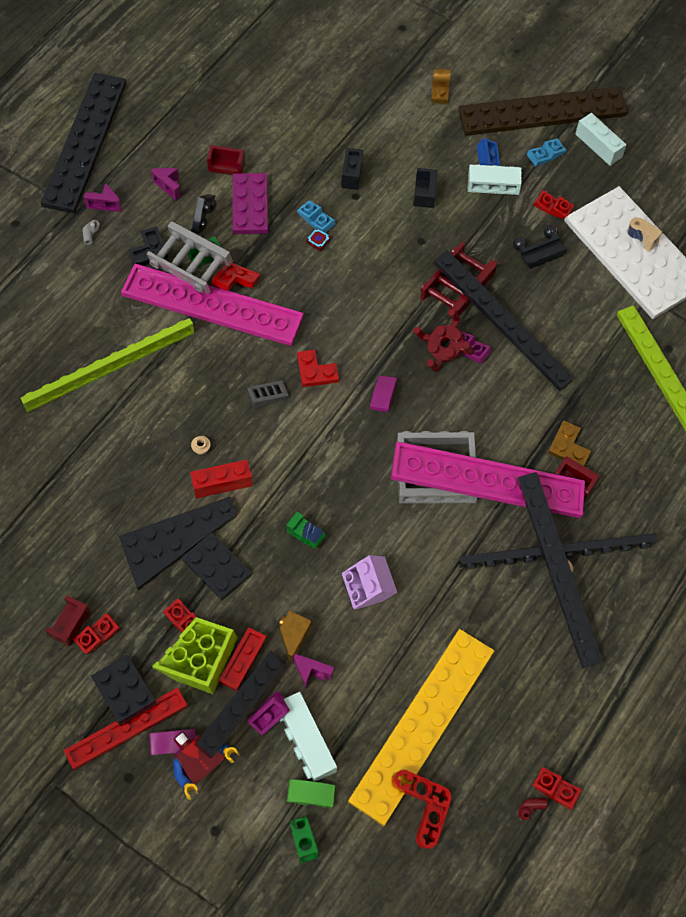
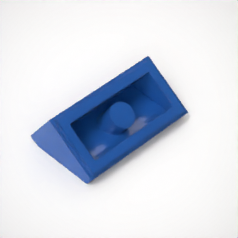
M483 138L477 144L479 165L501 166L497 143Z

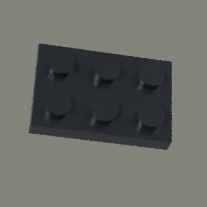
M212 532L182 557L184 563L221 601L251 576V572Z
M128 655L91 675L120 726L157 704Z

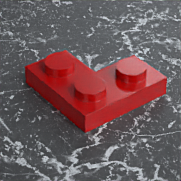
M231 263L230 266L224 265L213 277L212 285L227 291L235 282L245 287L253 288L259 281L260 274Z
M315 350L297 352L302 387L339 383L336 363L318 365Z

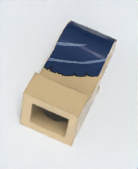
M638 217L631 219L627 230L630 237L638 239L645 244L644 249L648 252L660 241L662 235L661 230Z

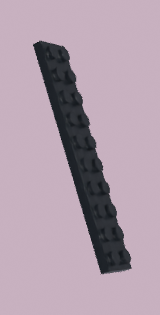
M99 73L93 74L41 200L42 207L75 214L127 84L125 78Z

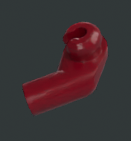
M546 798L525 799L518 809L519 817L523 820H528L535 809H547Z

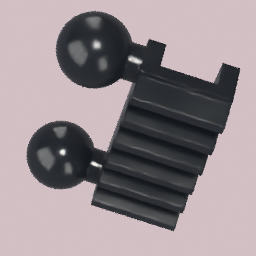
M548 225L544 229V236L548 240L527 247V241L523 237H517L513 241L514 249L521 251V256L530 269L535 265L538 267L540 263L545 264L547 260L550 262L553 258L563 257L567 251V247H563L560 243L559 235L557 236L558 230L554 225Z

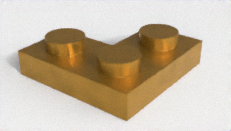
M563 420L548 454L560 460H564L568 456L584 466L591 451L574 443L581 428Z

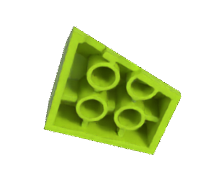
M196 617L182 632L177 642L172 647H169L161 660L157 661L152 667L177 682L214 694L219 678L226 667L238 638L234 630Z

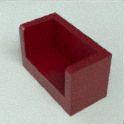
M210 145L207 155L208 171L228 175L243 173L245 166L244 150Z
M568 456L565 457L555 472L556 475L584 480V501L600 477Z
M66 596L65 601L67 605L53 628L47 627L45 631L50 638L70 647L74 641L73 639L77 636L89 616L90 610L86 604Z

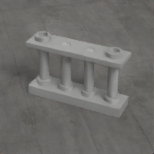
M171 221L167 226L171 237L157 255L148 251L149 263L153 267L161 268L189 283L198 292L203 291L209 294L211 291L207 281L220 264L230 266L233 262L230 252ZM180 240L185 243L171 263L163 259L176 241ZM195 248L199 250L198 255L186 271L178 267L190 249ZM205 256L212 257L214 261L200 279L192 275Z

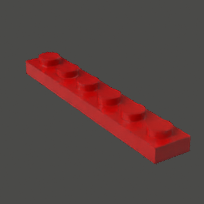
M178 687L155 699L157 702L155 706L122 726L116 721L63 750L72 769L76 770L188 708Z

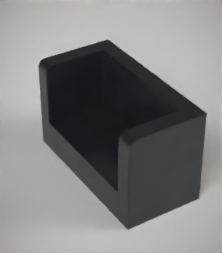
M346 148L342 170V188L358 190L364 150Z
M417 168L413 206L434 208L438 170Z

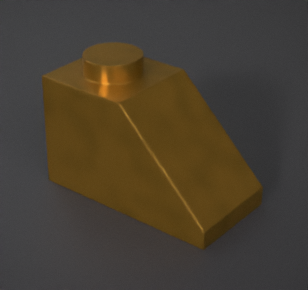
M289 611L287 616L283 615L279 627L288 659L293 662L294 655L298 654L311 629V621Z

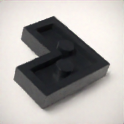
M206 194L198 197L191 232L198 234L206 229V215L215 210L216 195Z
M157 226L140 231L145 245L128 250L133 266L134 264H149L148 251L157 255L164 246Z

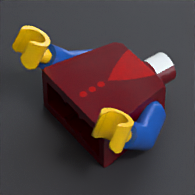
M182 731L173 739L180 747L174 754V776L182 789H184L187 799L191 800L188 794L191 790L196 791L197 795L199 794L196 784L221 763L225 757L229 762H234L230 758V754L236 753L239 755V752L234 747H229L226 743H223L216 754L209 758L195 746V743L201 736L195 735L192 739H189Z

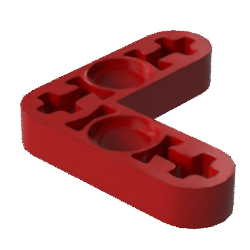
M400 770L395 772L391 779L395 789L427 803L416 835V842L422 849L433 848L438 842L451 802V793L447 788L410 771ZM404 775L405 781H413L411 785L407 783L400 785L401 781L398 780V777ZM419 782L426 786L424 795H420L417 792L416 788ZM442 792V797H444V800L439 802V798L437 796H430V794H439ZM432 811L436 812L439 817L436 824L431 823L429 820V814ZM429 833L428 838L431 839V842L425 844L426 840L423 838V835Z

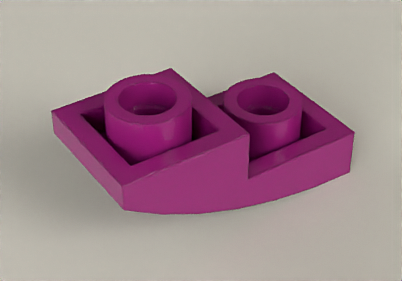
M460 331L465 342H468L475 350L473 355L462 354L482 364L492 352L491 347L475 341L473 335Z
M379 375L370 404L371 410L389 411L393 402V393L397 386V378Z
M195 729L149 733L150 754L176 753L180 747L173 739L182 731L189 739H192L195 736Z

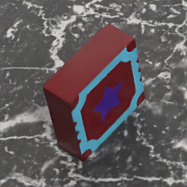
M316 228L306 239V243L321 252L331 240V236Z

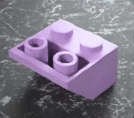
M369 555L342 573L353 609L383 602L397 593L386 559L383 556Z

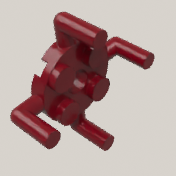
M454 309L448 311V315L453 319L451 325H439L431 335L424 333L419 327L413 329V332L421 340L428 342V350L436 361L434 362L430 359L427 361V365L434 372L440 370L443 362H450L452 359L458 358L462 353L473 355L475 352L474 348L468 342H465L460 330L457 329L461 318ZM445 340H450V345L446 348H443V342Z

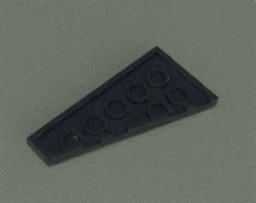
M231 497L119 536L138 591L148 581L155 579L165 568L172 566L211 532L213 533L221 529L237 517Z

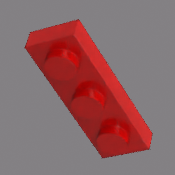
M248 627L219 678V683L238 691L264 645L267 636Z

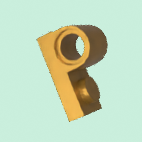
M434 68L431 103L448 104L451 69Z

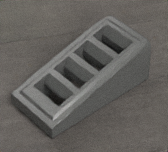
M282 380L247 388V394L254 409L289 397ZM278 387L280 388V390H281V392H282V393H280V394H278V392H277V390H276V388H278ZM269 390H273L274 395H271Z

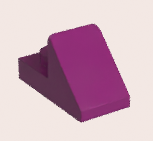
M153 168L151 170L153 182L175 201L181 197L180 185L177 183L179 180L178 169Z
M106 183L103 194L85 192L84 200L87 209L121 212L119 198Z
M297 654L294 655V665L305 688H307L311 674L319 680L326 681L328 679L331 681L334 667Z

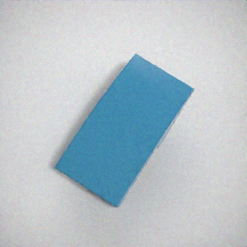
M557 138L545 141L542 147L529 150L527 156L536 167L558 158L566 152V149Z
M310 200L297 210L298 214L307 223L324 233L336 225L335 219L323 213L322 208Z

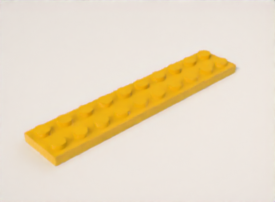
M461 629L458 630L348 800V803L382 826H385L405 794L393 787L391 782L393 774L400 770H407L416 775L418 774L494 653L493 649ZM404 775L398 777V780L401 781L400 785L405 783L411 785L412 782L404 780Z

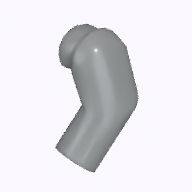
M92 220L83 228L85 245L93 243L92 235L100 227V223L97 220Z

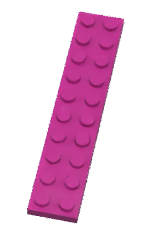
M134 264L121 291L122 296L289 346H292L304 317L302 312L208 285L211 291L209 294L203 291L198 292L192 285L172 274Z
M396 442L391 480L526 507L517 478L537 472L551 513L576 518L583 516L584 480Z

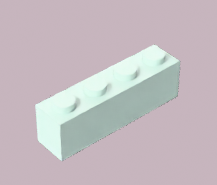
M298 692L285 698L284 701L290 711L279 721H284L287 727L284 729L289 741L293 740L296 745L293 749L298 760L302 759L305 764L303 770L307 779L312 778L313 782H318L336 773L337 766L301 693Z

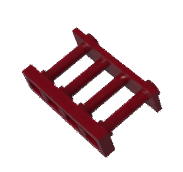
M461 242L458 247L455 246L451 254L457 260L461 259L479 270L480 274L474 277L485 286L496 273L498 263L491 260L488 265L481 264L464 253L465 243ZM438 269L432 278L421 286L420 299L424 301L430 294L449 306L450 309H454L460 316L471 301L449 279L444 277L445 275ZM440 282L458 293L460 298L457 301H453L434 288Z

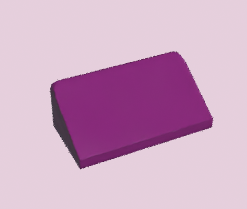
M276 691L250 715L247 722L259 734L264 735L290 709L281 694Z

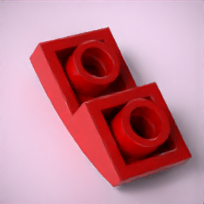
M544 190L533 205L550 215L562 219L568 217L574 207L573 204L561 196L556 199Z
M179 598L163 611V614L181 633L196 618L193 612L191 613Z
M106 613L92 627L88 625L73 640L88 655L113 637L121 628Z
M542 767L533 784V787L570 810H573L582 793V789L562 780L561 776Z

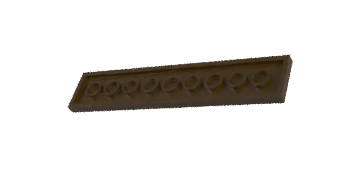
M619 86L460 105L458 107L465 136L575 123L590 113L598 119L624 117L628 112Z

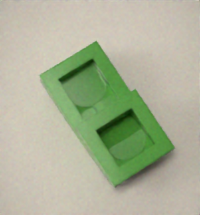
M289 780L287 802L332 808L335 785L303 780Z

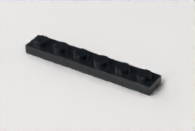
M270 650L195 743V746L209 758H212L283 669L286 662Z

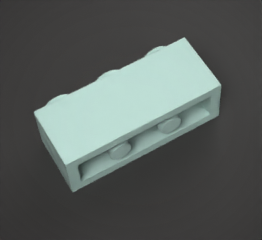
M590 113L579 121L576 135L607 164L611 166L623 157L626 144L596 116Z
M469 166L468 192L519 195L521 167Z

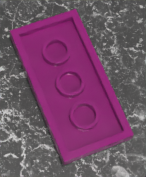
M267 173L233 174V234H268Z

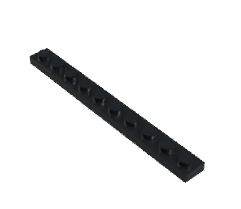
M448 250L435 259L433 264L559 391L574 379Z
M534 472L517 478L581 667L583 669L602 663L603 660L538 474Z
M656 533L569 543L562 544L566 557L572 558L574 554L582 553V556H590L597 551H601V554L612 553L614 549H620L621 552L630 551L632 547L648 549L657 542ZM536 547L461 556L459 567H465V570L476 569L479 565H485V568L497 566L496 563L513 565L516 564V561L524 560V563L535 562L538 558H543V561L545 559L541 548Z

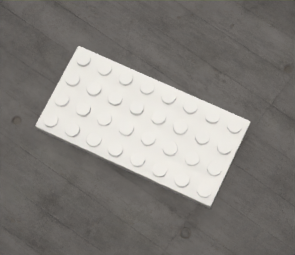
M619 186L571 213L568 217H565L564 221L652 319H655L686 300V257L663 233L660 241L650 252L644 249V243L628 235L627 230L630 221L636 217L649 222L656 228L658 227Z

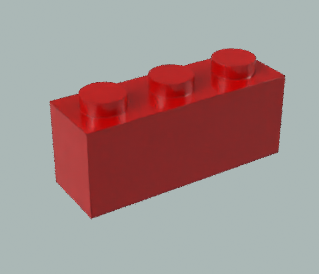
M248 460L190 472L196 499L252 487V476Z

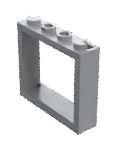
M404 431L398 433L397 436L398 442L412 445L468 444L469 456L476 458L474 432L460 431L450 433L449 431H441L439 433H431L430 431H422L421 433ZM398 481L399 503H476L477 497L435 488H406L405 482Z

